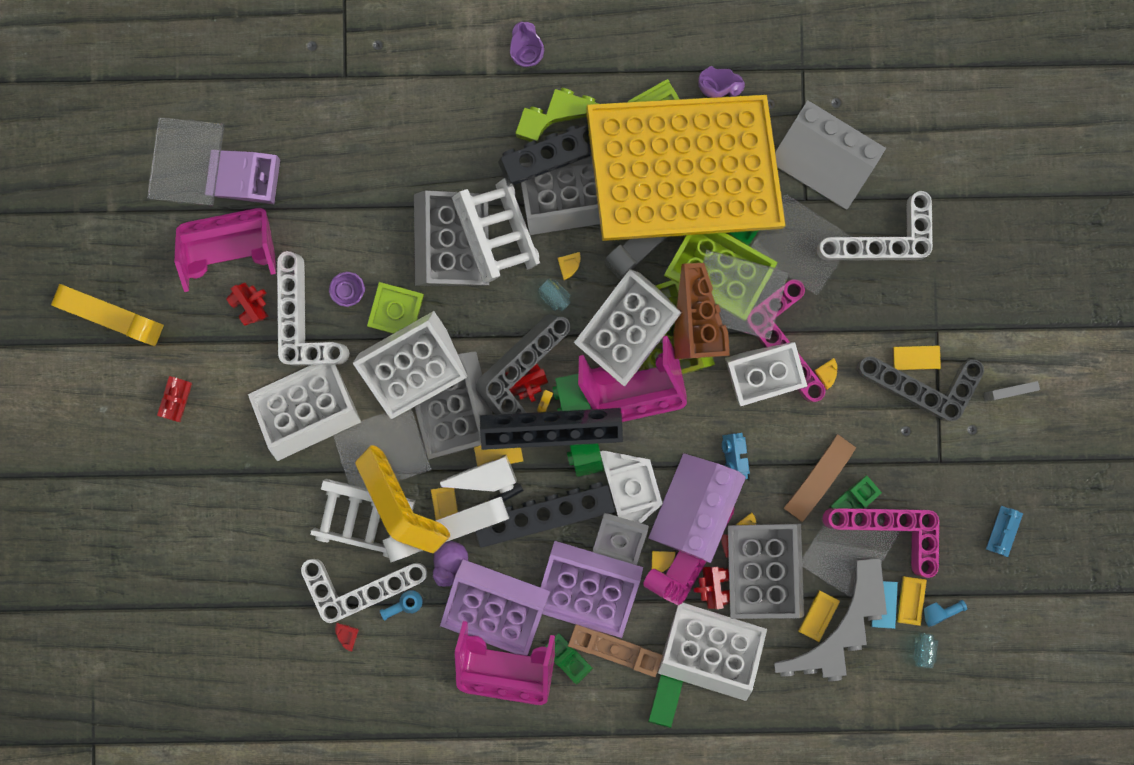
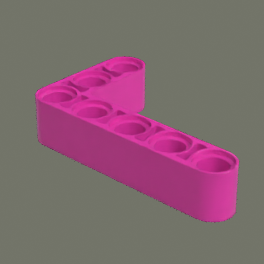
M791 280L752 309L747 317V326L764 348L790 343L773 319L804 295L805 288L800 281ZM794 285L799 289L797 297H792L788 294V286ZM776 299L781 303L779 311H773L770 308V300ZM758 313L762 316L763 322L761 325L752 323V314ZM768 331H772L777 335L775 343L766 341L765 335ZM798 353L802 369L805 371L807 387L797 390L808 402L820 401L825 396V387ZM811 385L819 389V396L817 398H812L808 394V389Z
M733 508V510H732V513H731V515H730V517H729V520H728L727 524L729 523V521H730V519H731V517H732V515H733V513H734V508ZM679 551L667 574L652 569L644 580V587L676 605H680L686 599L706 561Z
M831 508L823 514V523L830 529L912 531V571L915 575L926 578L937 574L939 568V517L934 511ZM834 513H838L840 516V521L837 525H834L831 520ZM858 513L862 516L860 525H856L854 522V517ZM879 514H883L885 518L881 526L877 523ZM902 514L907 517V523L904 526L899 522ZM925 514L929 517L927 526L922 524V518ZM924 538H927L929 546L924 550L921 543ZM924 561H927L929 568L924 573L921 565Z

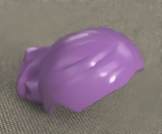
M520 21L514 26L510 44L511 58L515 64L521 67L537 65L543 58L544 45L536 34L535 26L532 23Z
M710 66L699 75V88L709 98L723 97L727 94L730 97H736L745 87L742 77L734 74L730 69H715L713 66Z
M447 541L434 553L433 578L438 586H452L462 560L468 561V552L460 543Z

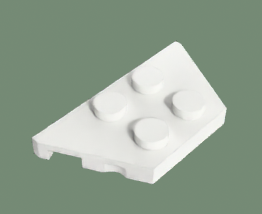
M600 451L618 517L642 523L662 505L650 459Z

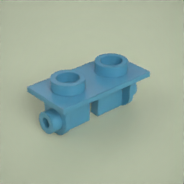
M742 433L722 435V450L725 453L726 460L725 467L739 471L746 477L745 479H748V474H750L748 458L740 459V454L747 453L745 437H743Z
M1001 506L986 549L1008 557L1023 513Z

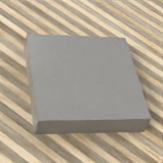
M1038 381L984 392L983 396L986 402L1038 391L1040 387Z
M604 513L592 552L637 565L649 526Z

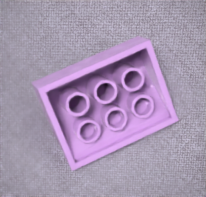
M683 453L649 539L711 563L746 477L739 471Z
M554 541L541 584V588L550 591L543 615L622 638L640 584L643 567Z
M462 560L456 573L440 626L460 633L462 623L466 621L468 622V636H479L487 644L514 654L528 656L550 591Z

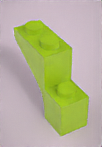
M561 88V90L555 89L546 115L543 114V110L536 107L524 108L516 131V137L528 142L536 141L538 143L541 135L550 125L557 122L587 117V105L599 103H596V99L590 96L583 95L582 98L575 96L573 91L566 88Z

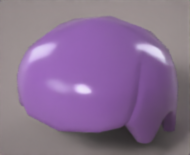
M348 271L337 274L329 285L331 299L338 305L345 307L357 304L365 292L363 280L356 273Z

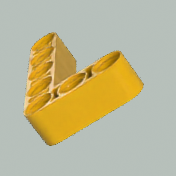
M59 284L51 303L54 307L153 346H156L164 326L62 284Z
M370 445L356 460L355 464L387 532L398 542L435 553L450 538V532L441 523L413 513L385 454L377 446Z

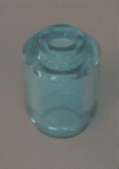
M549 278L538 289L541 294L540 297L555 312L558 309L562 312L571 303L569 300L571 295L557 280L553 281L552 278Z
M920 633V637H915L913 656L915 666L934 668V663L937 662L939 641L934 639V635Z

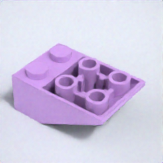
M212 150L206 196L274 204L280 158L277 155L256 152Z

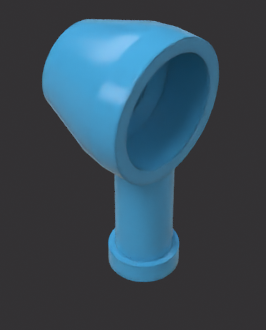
M414 590L404 592L400 597L399 603L380 610L382 618L385 621L401 611L406 613L419 611L423 603L422 597ZM413 598L415 601L414 606L409 607L406 604V600Z
M963 600L946 609H943L937 602L924 608L926 624L928 627L936 625L961 611H966L967 606Z

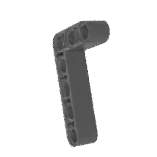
M667 237L629 239L623 246L619 245L606 257L605 265L619 280H622L629 269L633 270Z
M553 314L545 316L478 379L476 384L477 392L495 415L526 413L509 389L568 334L570 323L566 318ZM557 322V328L554 330V324ZM541 337V343L538 345V339ZM525 352V358L522 361L521 356ZM509 367V373L505 376V370ZM492 383L493 387L491 391L488 392V387ZM505 400V406L501 408L502 402Z
M875 357L861 359L857 364V372L861 377L943 421L950 422L956 421L962 416L983 376L984 366L978 360L964 362L957 371L945 395ZM866 361L874 365V371L871 374L866 373L863 369ZM969 364L974 365L977 372L974 377L969 376L966 369ZM886 372H890L894 376V382L891 385L884 381V374ZM906 383H911L914 386L915 391L911 396L907 395L904 391ZM959 384L963 385L966 389L964 397H959L956 393V387ZM927 394H931L935 398V403L931 407L926 405L924 400ZM947 405H952L955 409V414L951 418L945 413Z

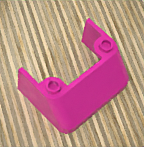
M262 208L190 221L176 228L174 262L184 292L189 291V278L196 279L202 277L207 271L209 264L252 256L253 262L257 264H268L271 275L276 274L275 251L266 211Z
M663 336V353L656 357L657 367L636 372L626 386H623L602 367L591 369L584 355L579 356L578 385L592 409L621 408L622 422L679 410L687 404L679 359H675V350L668 336Z
M463 621L455 648L457 688L467 694L534 705L547 703L555 658V636L550 635L548 647L542 646L533 649L531 656L488 650L486 642L481 637L468 636V622Z

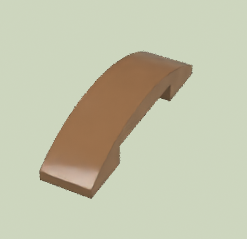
M837 434L821 459L783 509L803 522L839 475L856 447Z
M575 624L568 644L569 647L588 654L591 653L656 677L663 655L578 624Z

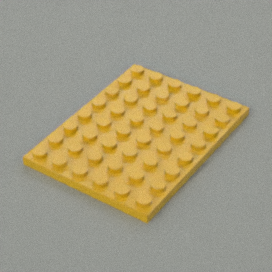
M767 95L587 105L586 112L602 241L772 230L785 227Z

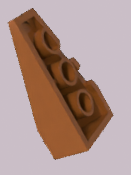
M686 263L681 266L677 308L682 313L675 321V359L730 356L728 330L726 325L722 324L719 315L721 310L719 304H715L712 295L713 287L704 263Z

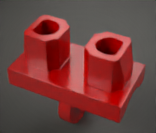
M246 283L235 285L231 288L232 293L226 300L233 308L239 305L243 306L245 311L239 315V319L244 326L262 321L268 317L263 309L266 305L263 297L267 294L264 289L257 291L254 285L248 287Z
M535 364L527 372L528 375L523 376L509 389L513 396L519 395L520 400L529 397L531 403L536 401L534 394L541 392L540 386L548 383L544 370L540 369L538 364Z
M169 376L157 416L181 422L192 382Z
M703 567L704 577L699 578L700 587L693 588L694 593H701V601H707L708 609H722L723 605L730 603V590L721 591L720 582L729 581V570L718 567Z

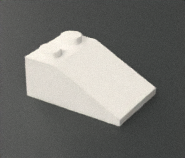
M795 342L751 350L725 358L734 393L740 406L807 387Z
M504 455L501 459L487 462L445 478L440 484L441 487L493 492L499 490L500 493H504L513 489V484L516 483L517 479L507 455Z

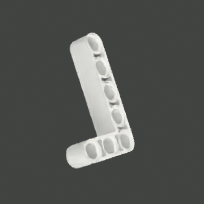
M919 191L908 198L906 204L907 237H830L818 244L816 249L817 255L826 261L920 260L927 257L932 252V200L930 195L924 191ZM916 197L923 200V208L915 206L914 199ZM916 220L923 222V231H918L915 228ZM825 243L833 246L834 251L832 255L824 252L823 245ZM848 243L855 245L856 253L854 255L847 252L846 245ZM870 243L878 245L879 253L877 255L870 252ZM893 243H898L902 247L901 254L893 252ZM916 243H921L924 246L925 251L923 254L916 252Z
M283 252L277 261L278 356L280 361L284 364L295 366L345 363L350 353L344 344L334 342L305 343L304 259L296 253ZM293 257L294 265L288 268V260ZM293 280L295 287L289 292L288 283ZM291 303H293L295 305V311L292 314H289L288 307ZM291 326H294L295 334L290 338L288 330ZM338 347L340 355L337 359H334L332 353ZM316 348L318 355L316 359L312 360L310 353L312 349ZM291 349L295 351V358L293 360H290L288 357Z
M502 497L436 520V522L441 523L448 529L450 538L447 541L505 521L509 519ZM392 537L382 540L390 563L423 551L398 542Z
M310 559L304 562L301 568L302 576L318 612L327 623L341 620L416 586L427 577L426 567L421 563H413L338 597L322 561ZM310 563H315L319 568L316 576L310 575L307 571ZM413 567H418L422 570L423 574L420 580H414L411 577L410 571ZM391 577H398L401 580V587L399 589L390 587L389 580ZM320 584L328 588V594L325 597H321L317 593V587ZM375 586L380 590L378 599H372L368 595L370 587ZM349 596H355L358 599L359 605L357 608H350L348 606L347 599ZM330 605L336 607L338 611L335 618H330L326 614V609Z

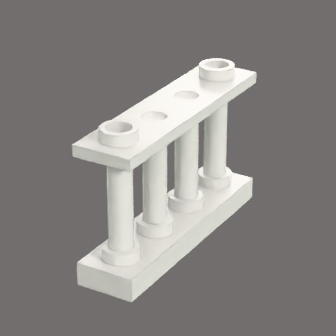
M505 178L496 184L497 190L472 197L468 189L452 197L484 284L500 276L499 271L525 262L527 270L540 263L538 250L532 243L515 198V189L513 186L508 188ZM501 199L505 211L483 218L478 217L475 205ZM509 220L513 230L512 233L490 240L486 238L483 227ZM517 241L521 254L499 261L494 260L491 252L492 248Z
M330 479L323 480L321 490L327 491L326 495H328L320 529H312L310 535L316 536L318 541H339L383 552V556L388 557L384 544L374 542L380 515L367 488ZM340 494L349 496L348 500H350L343 534L329 531L337 497H340ZM406 498L413 510L416 500ZM363 500L370 501L371 506H373L365 540L352 537L359 503H362Z

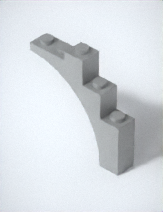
M880 558L856 560V583L853 598L846 615L838 627L824 642L809 652L792 659L774 662L775 673H780L781 677L793 676L794 671L803 670L804 674L818 673L817 669L822 668L823 678L828 677V681L842 680V676L847 675L843 647H848V651L862 650V645H867L864 617L868 616V621L880 620L882 615L887 614Z

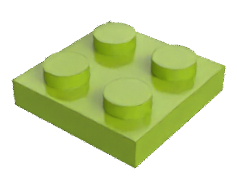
M379 282L367 327L394 334L418 319L424 294Z

